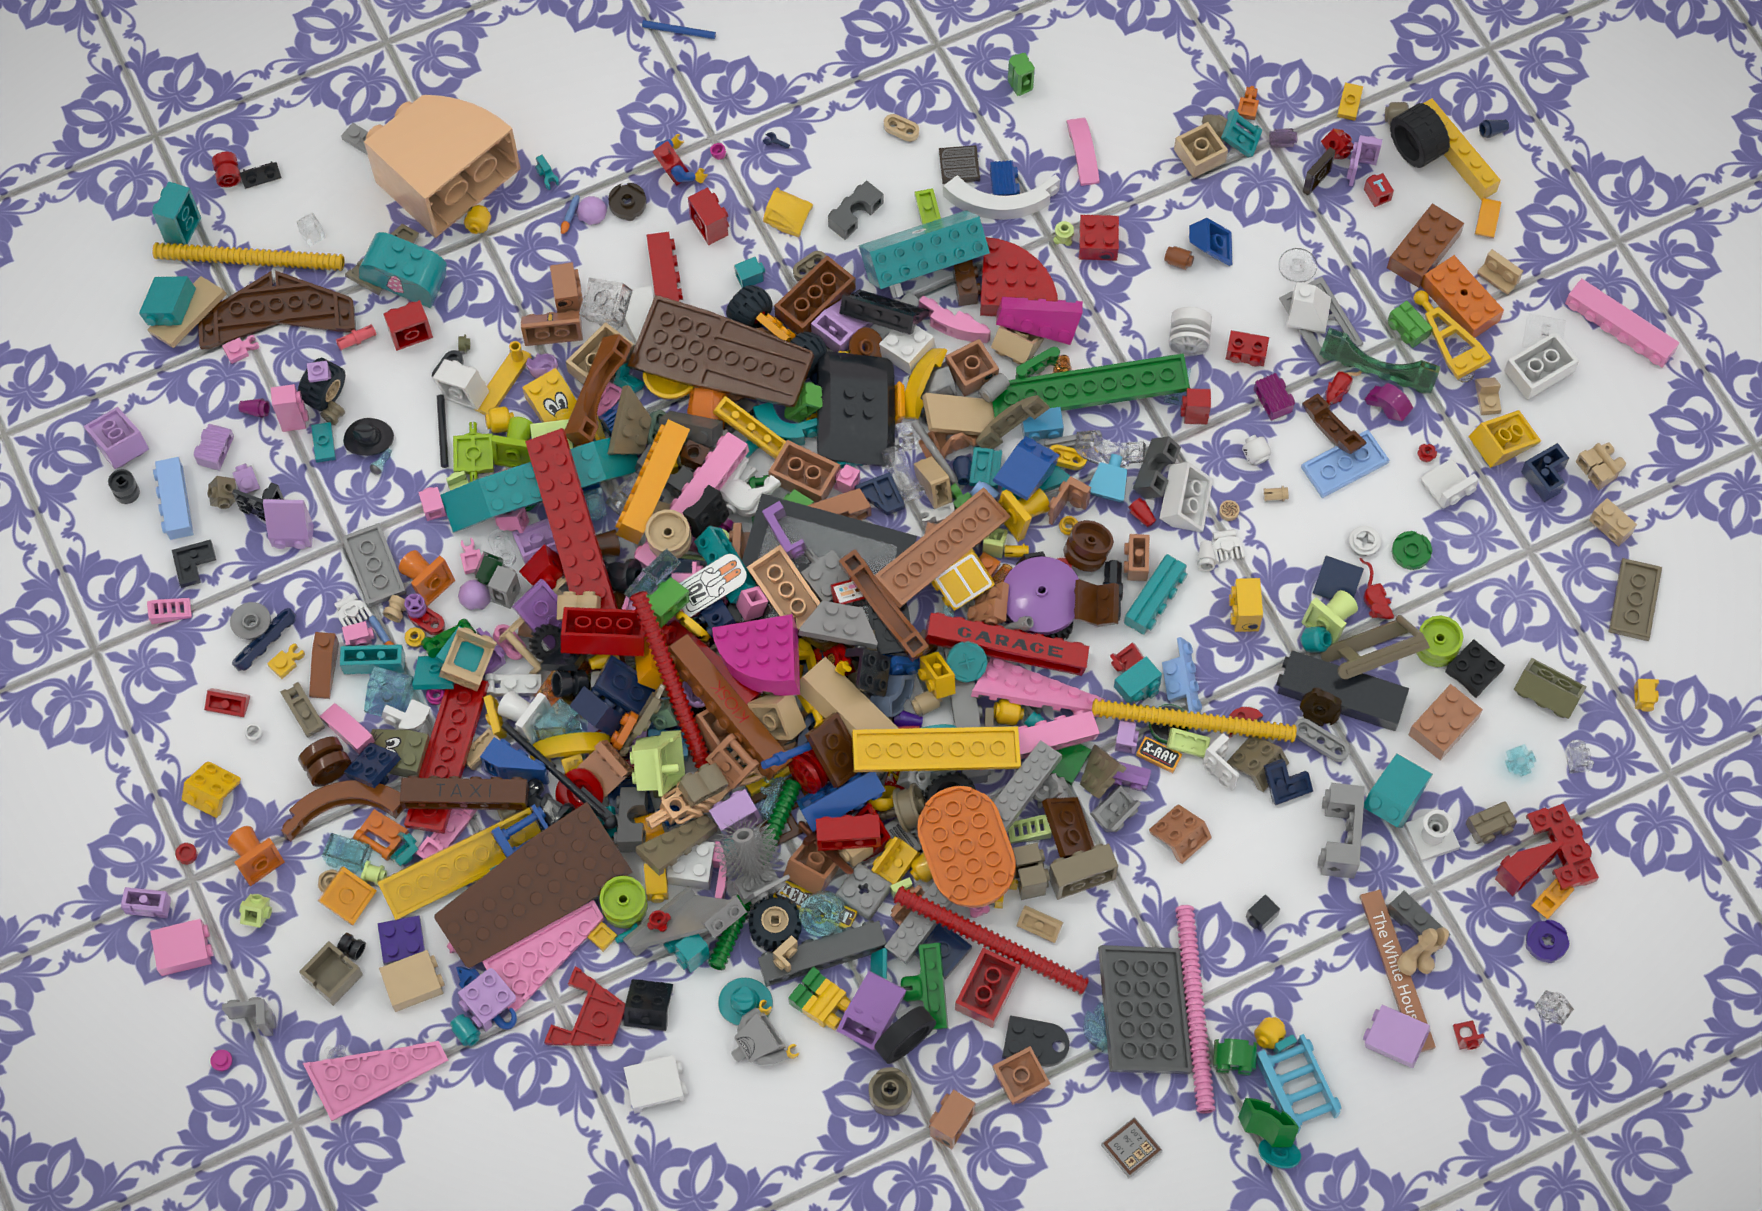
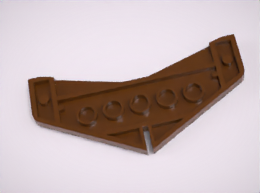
M276 270V286H273V274L270 271L219 302L198 323L199 346L201 350L211 349L276 324L349 333L354 329L356 330L354 303L349 296Z

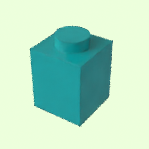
M756 257L734 265L735 275L742 288L764 281L763 274L765 273V268L762 262L758 263Z

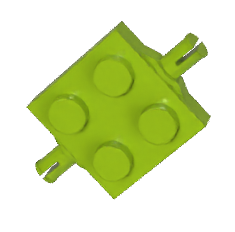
M469 422V433L453 436V471H464L465 474H469L470 482L477 480L480 473L494 472L491 442L493 433H477V423L473 422L472 424V422Z

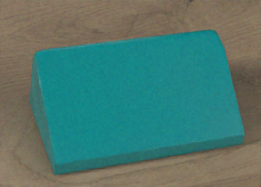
M882 948L871 954L870 971L887 980V950Z

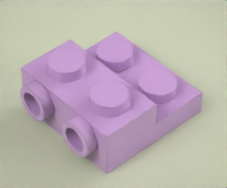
M548 518L526 526L523 533H519L518 530L512 532L524 564L544 544L558 553Z

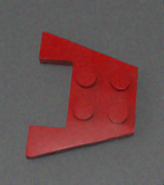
M575 966L568 985L588 992L572 1031L551 1024L544 1043L546 1045L612 1046L624 1017L625 1003Z

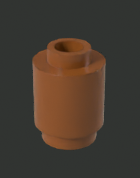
M1169 246L1164 261L1168 262L1169 265L1186 270L1192 266L1194 256H1192V251L1177 246Z

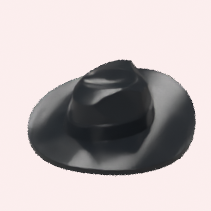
M362 418L353 422L347 428L343 442L345 448L353 454L363 456L377 455L386 451L392 445L394 433L392 428L382 420Z

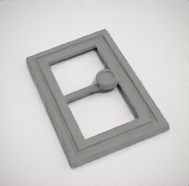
M1323 277L1308 284L1317 286L1331 297L1330 311L1332 314L1328 315V320L1335 317L1348 340L1324 352L1312 331L1298 329L1320 366L1364 344ZM1293 291L1279 297L1288 314Z

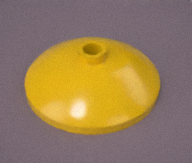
M643 372V380L648 390L662 399H678L689 394L695 388Z

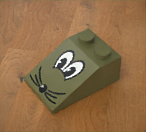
M372 729L371 734L375 740L373 744L398 753L401 758L388 774L406 778L408 776H419L430 740L429 734L411 730Z

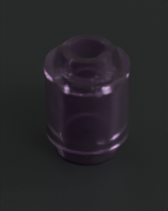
M1293 128L1274 129V131L1269 132V144L1275 148L1294 147V143H1297V132H1294Z

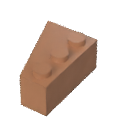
M860 488L807 505L861 521L872 516L871 506Z

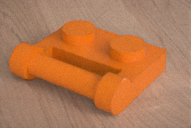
M374 809L361 828L355 832L353 840L357 843L365 844L388 861L403 841L398 836V833L403 832L407 835L409 831ZM370 832L390 845L385 848L367 837L366 834Z

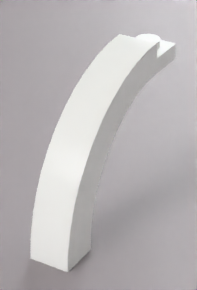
M1055 174L1028 192L1010 196H998L984 193L971 187L957 175L943 185V196L961 210H967L983 218L1016 219L1034 214L1049 206L1050 197L1059 191L1060 179Z

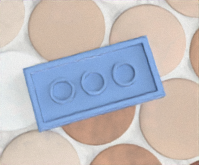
M1369 430L1359 434L1367 444L1354 453H1346L1335 446L1301 465L1302 470L1322 498L1389 463V458Z

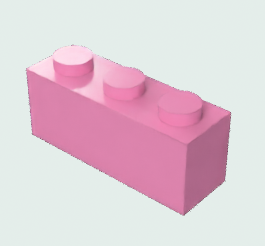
M295 384L271 387L272 406L282 431L306 429V421H309L308 411L305 409L301 392L296 390Z

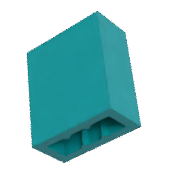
M188 276L154 277L139 314L145 323L150 326L181 325L196 287Z

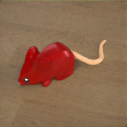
M1356 350L1355 356L1360 370L1358 372L1346 373L1338 371L1333 380L1328 383L1325 401L1329 405L1341 402L1344 394L1348 393L1352 385L1353 378L1351 376H1358L1363 372V364L1358 357V350Z

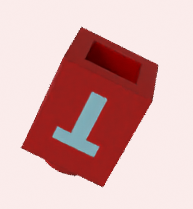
M1384 173L1372 175L1366 179L1364 191L1374 207L1392 200L1394 190Z

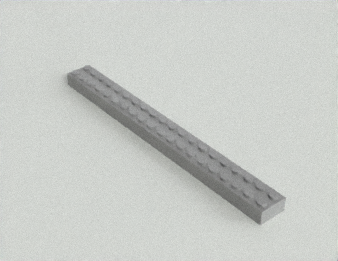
M1041 740L994 801L1006 832L1062 759V754ZM934 882L922 896L924 899L928 898L930 902L934 901L936 905L937 903L940 904V907H946V910H949L953 904L940 893ZM916 911L909 913L884 946L889 953L906 965L918 951L919 945L924 943L937 925L936 921H930V918H924L922 914L919 916Z

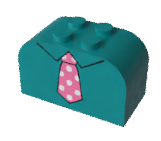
M378 232L375 234L359 267V279L416 302L420 300L423 306L431 308L446 277L447 264L441 256L433 251L394 235Z

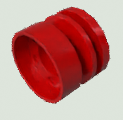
M813 749L793 757L792 762L788 765L795 781L811 794L817 793L827 784V781H830Z

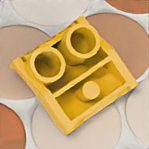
M777 187L766 206L763 222L777 228L781 232L800 237L802 227L810 210L813 208V204L784 192Z

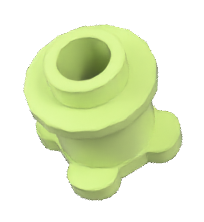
M1067 221L1059 222L1055 227L1056 237H1054L1053 241L1055 244L1070 246L1072 244L1071 238L1074 235V227Z
M367 860L361 874V879L366 883L370 881L379 886L377 882L387 877V871L383 865L378 867L370 864L371 861Z

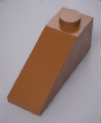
M315 632L309 697L330 699L339 648V641L335 633Z

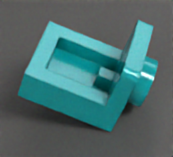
M626 363L615 372L614 384L621 388L629 385L634 393L643 389L644 382L629 374L630 368L627 366L628 363Z
M403 832L398 833L404 844L390 856L391 860L399 866L409 863L413 858L412 855L419 850L415 845L416 839L410 833L407 835Z

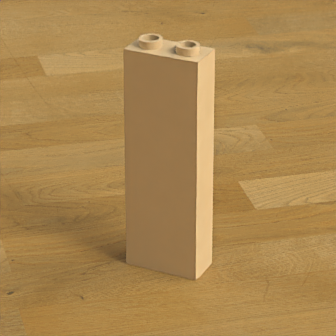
M826 657L800 679V695L825 719L832 713L838 712L851 737L852 730L899 729L845 675L842 676L836 672L835 666Z

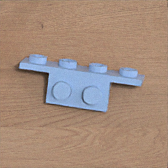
M1179 637L1177 642L1180 657L1162 662L1168 701L1174 702L1187 697L1189 713L1193 711L1195 714L1197 712L1201 714L1202 704L1197 692L1199 691V685L1195 680L1194 674L1196 667L1191 655L1193 648L1188 641Z

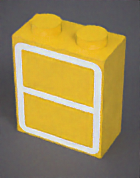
M973 548L931 582L935 590H940L944 595L942 600L947 608L951 606L954 611L995 585L993 578Z

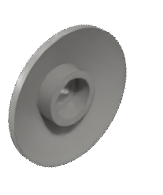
M256 602L240 605L234 610L230 618V626L234 634L247 640L260 637L268 630L271 622L268 609Z

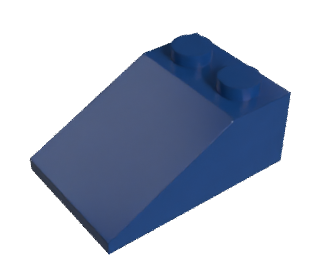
M1025 436L994 477L993 482L1028 500L1053 473L1060 455Z

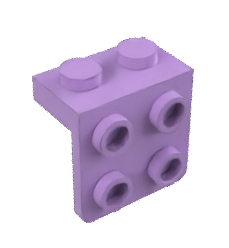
M1360 135L1359 141L1354 142L1346 178L1350 180L1349 186H1353L1358 162L1371 165L1377 164L1383 139Z
M493 968L486 970L458 992L460 999L458 1004L465 1013L469 1011L473 1016L471 1020L478 1029L482 1027L485 1032L492 1027L491 1020L516 1001L515 994Z

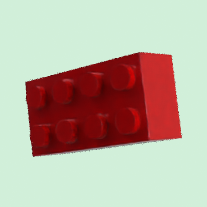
M564 607L561 628V653L644 656L645 637L643 634L645 631H642L641 628L643 626L639 624L640 619L636 617L638 613H635L634 610Z

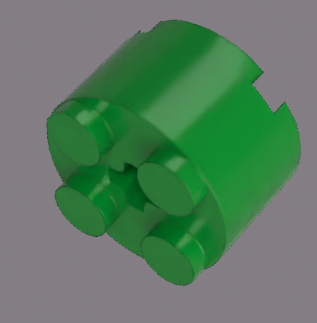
M1219 1039L1214 1040L1213 1067L1216 1068V1073L1229 1074V1071L1233 1070L1238 1071V1075L1250 1076L1251 1072L1256 1070V1042H1253V1045H1249L1248 1040L1224 1039V1043H1219Z

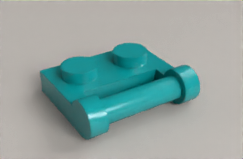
M1232 109L1227 115L1228 121L1221 139L1248 158L1253 157L1262 134V128L1258 125L1254 126L1240 116L1238 111ZM1236 122H1237L1238 124H1240L1242 127H1244L1245 129H1247L1248 131H1250L1251 134L1248 133L1247 131H1245L1244 129H1242L1240 126H1238V125L1236 124Z

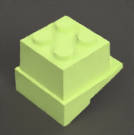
M681 730L662 731L659 736L636 739L635 745H632V752H630V762L634 764L632 781L633 784H637V791L658 790V795L663 796L681 781V777L686 774Z

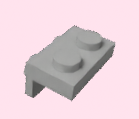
M1120 785L1090 815L1105 832H1117L1124 826L1123 822L1127 818H1131L1138 812L1137 808L1141 803L1138 800L1134 801Z

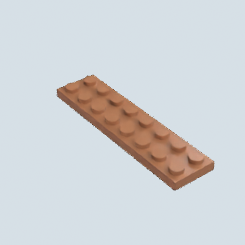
M983 487L875 574L874 577L883 591L901 608L970 549L977 546L984 538L1004 524L1011 516Z

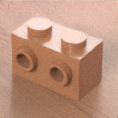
M1129 534L1128 543H1124V555H1128V560L1124 561L1123 573H1127V580L1147 581L1149 574L1150 535Z

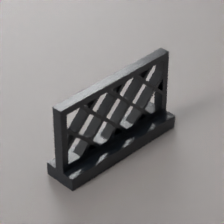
M859 289L851 295L846 293L842 295L839 314L911 335L914 332V327L929 316L930 310Z

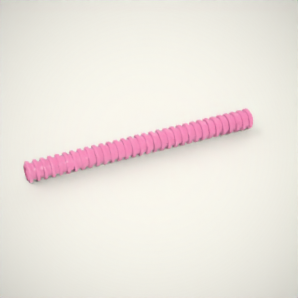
M1181 905L1175 909V912L1178 913L1176 914V919H1178L1177 925L1179 926L1177 931L1180 932L1178 933L1180 938L1179 944L1181 945L1179 948L1182 951L1180 952L1182 957L1181 963L1183 964L1181 967L1184 970L1182 971L1184 976L1183 982L1185 983L1183 986L1186 989L1184 991V995H1186L1185 1001L1187 1002L1185 1005L1188 1008L1186 1010L1187 1020L1189 1021L1187 1024L1190 1028L1188 1029L1190 1034L1189 1040H1191L1190 1047H1192L1190 1053H1192V1066H1194L1192 1072L1195 1073L1193 1075V1079H1195L1193 1084L1196 1086L1194 1092L1197 1093L1195 1094L1197 1099L1195 1103L1198 1106L1196 1111L1205 1114L1215 1111L1216 1107L1213 1106L1215 1100L1212 1099L1214 1093H1212L1213 1086H1211L1213 1080L1210 1079L1212 1077L1210 1073L1211 1067L1209 1066L1211 1061L1208 1060L1210 1054L1207 1053L1209 1051V1047H1207L1209 1042L1206 1040L1208 1035L1205 1034L1207 1028L1205 1027L1206 1021H1204L1206 1015L1203 1014L1205 1013L1203 1008L1204 1002L1202 1001L1204 996L1201 995L1203 993V989H1201L1202 983L1200 982L1202 977L1199 976L1201 974V970H1199L1200 964L1198 963L1200 959L1197 957L1199 955L1198 945L1196 944L1198 940L1195 938L1197 932L1194 925L1195 919H1193L1195 917L1193 913L1194 907L1191 905Z

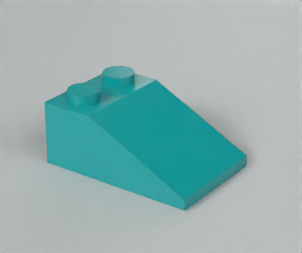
M1396 753L1364 801V808L1395 827L1403 828L1433 774Z

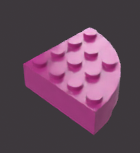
M792 614L712 628L714 642L729 673L742 685L761 693L765 691L779 696L800 695L798 628Z

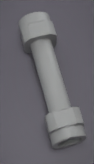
M1023 616L1017 622L1001 626L1006 629L1026 631L1033 627L1034 621L1030 616Z

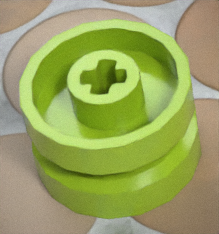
M1442 615L1432 616L1425 620L1420 626L1419 631L1423 633L1430 648L1416 654L1422 662L1429 666L1445 667L1458 656L1464 638L1462 629L1456 621Z
M614 877L606 882L601 889L599 899L603 916L614 927L622 929L631 928L634 923L641 922L646 916L648 904L645 890L641 883L633 877Z

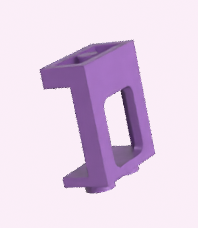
M778 501L764 509L762 513L789 558L797 559L804 555L806 546L803 539L791 545L777 521L786 516L781 502Z

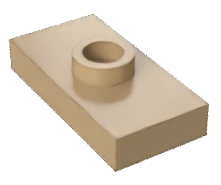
M490 728L471 745L466 764L473 771L482 763L480 756L492 739L495 737L500 740L497 735L493 734Z

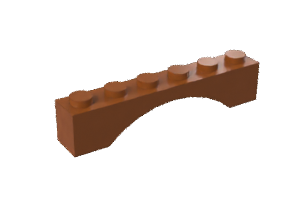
M620 334L603 337L565 428L567 439L576 446L593 442L599 427L597 412L601 396L612 376L626 361L632 344Z
M854 549L840 559L839 566L910 660L913 662L927 652L929 645L883 591L869 566L857 550Z

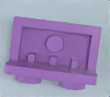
M1120 762L1126 767V770L1123 773L1118 771L1112 777L1115 779L1113 785L1122 786L1124 784L1130 786L1133 790H1147L1151 770Z

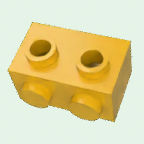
M935 652L919 657L920 669H918V675L920 680L925 682L928 691L932 692L936 699L956 694L955 674L940 653Z

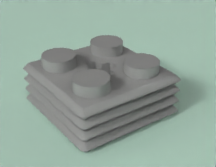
M858 863L853 868L854 873L848 875L835 896L837 901L858 911L857 914L865 919L871 920L890 893L892 883L861 863ZM866 888L868 894L865 892L860 894V889Z

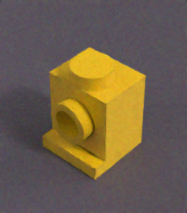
M1638 679L1634 685L1635 709H1641L1645 712L1654 710V704L1658 702L1659 698L1658 690H1655L1659 684V679Z

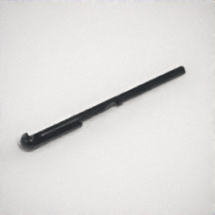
M508 722L503 723L501 728L535 759L544 763L545 768L583 803L588 802L593 812L605 822L604 828L613 829L616 827L617 817L588 790L584 787L580 789L566 775L558 771L556 764L550 762Z

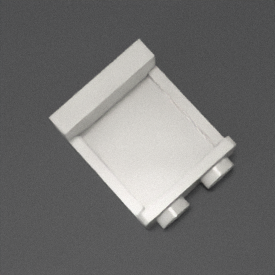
M674 1055L624 1067L634 1114L643 1112L642 1108L680 1099V1102L685 1101L683 1096L687 1094L685 1081L680 1082L679 1074L683 1072L680 1061L676 1062Z

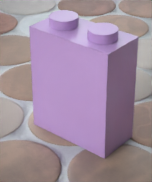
M1382 1005L1380 1010L1376 1009L1373 1014L1372 1021L1374 1023L1372 1028H1367L1364 1034L1365 1047L1414 1068L1429 1035L1430 1025Z

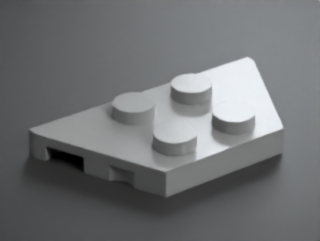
M822 601L798 632L800 636L849 645H861L871 649H876L878 644L863 608Z

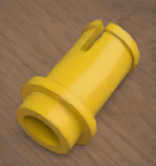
M1025 543L1023 545H1005L1004 556L1005 558L1022 557L1024 554H1029V545H1025Z

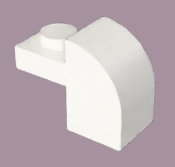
M412 699L405 713L386 705L381 718L390 725H398V730L418 732L423 727L431 707Z

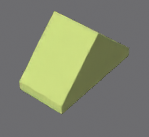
M997 528L993 533L984 538L983 552L992 557L1002 558L1008 530Z

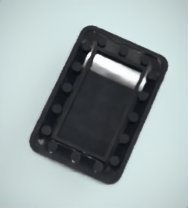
M826 351L817 362V386L822 388V407L817 410V454L834 462L881 467L891 465L894 461L895 382L893 363L884 357Z

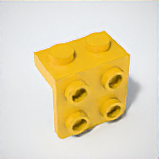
M205 762L184 782L181 800L217 818L221 814L223 799L240 784L241 778L211 762Z

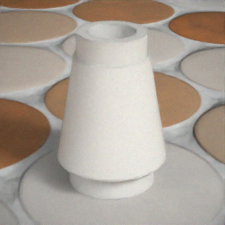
M1204 540L1200 543L1197 565L1202 571H1211L1215 568L1217 561L1212 542Z

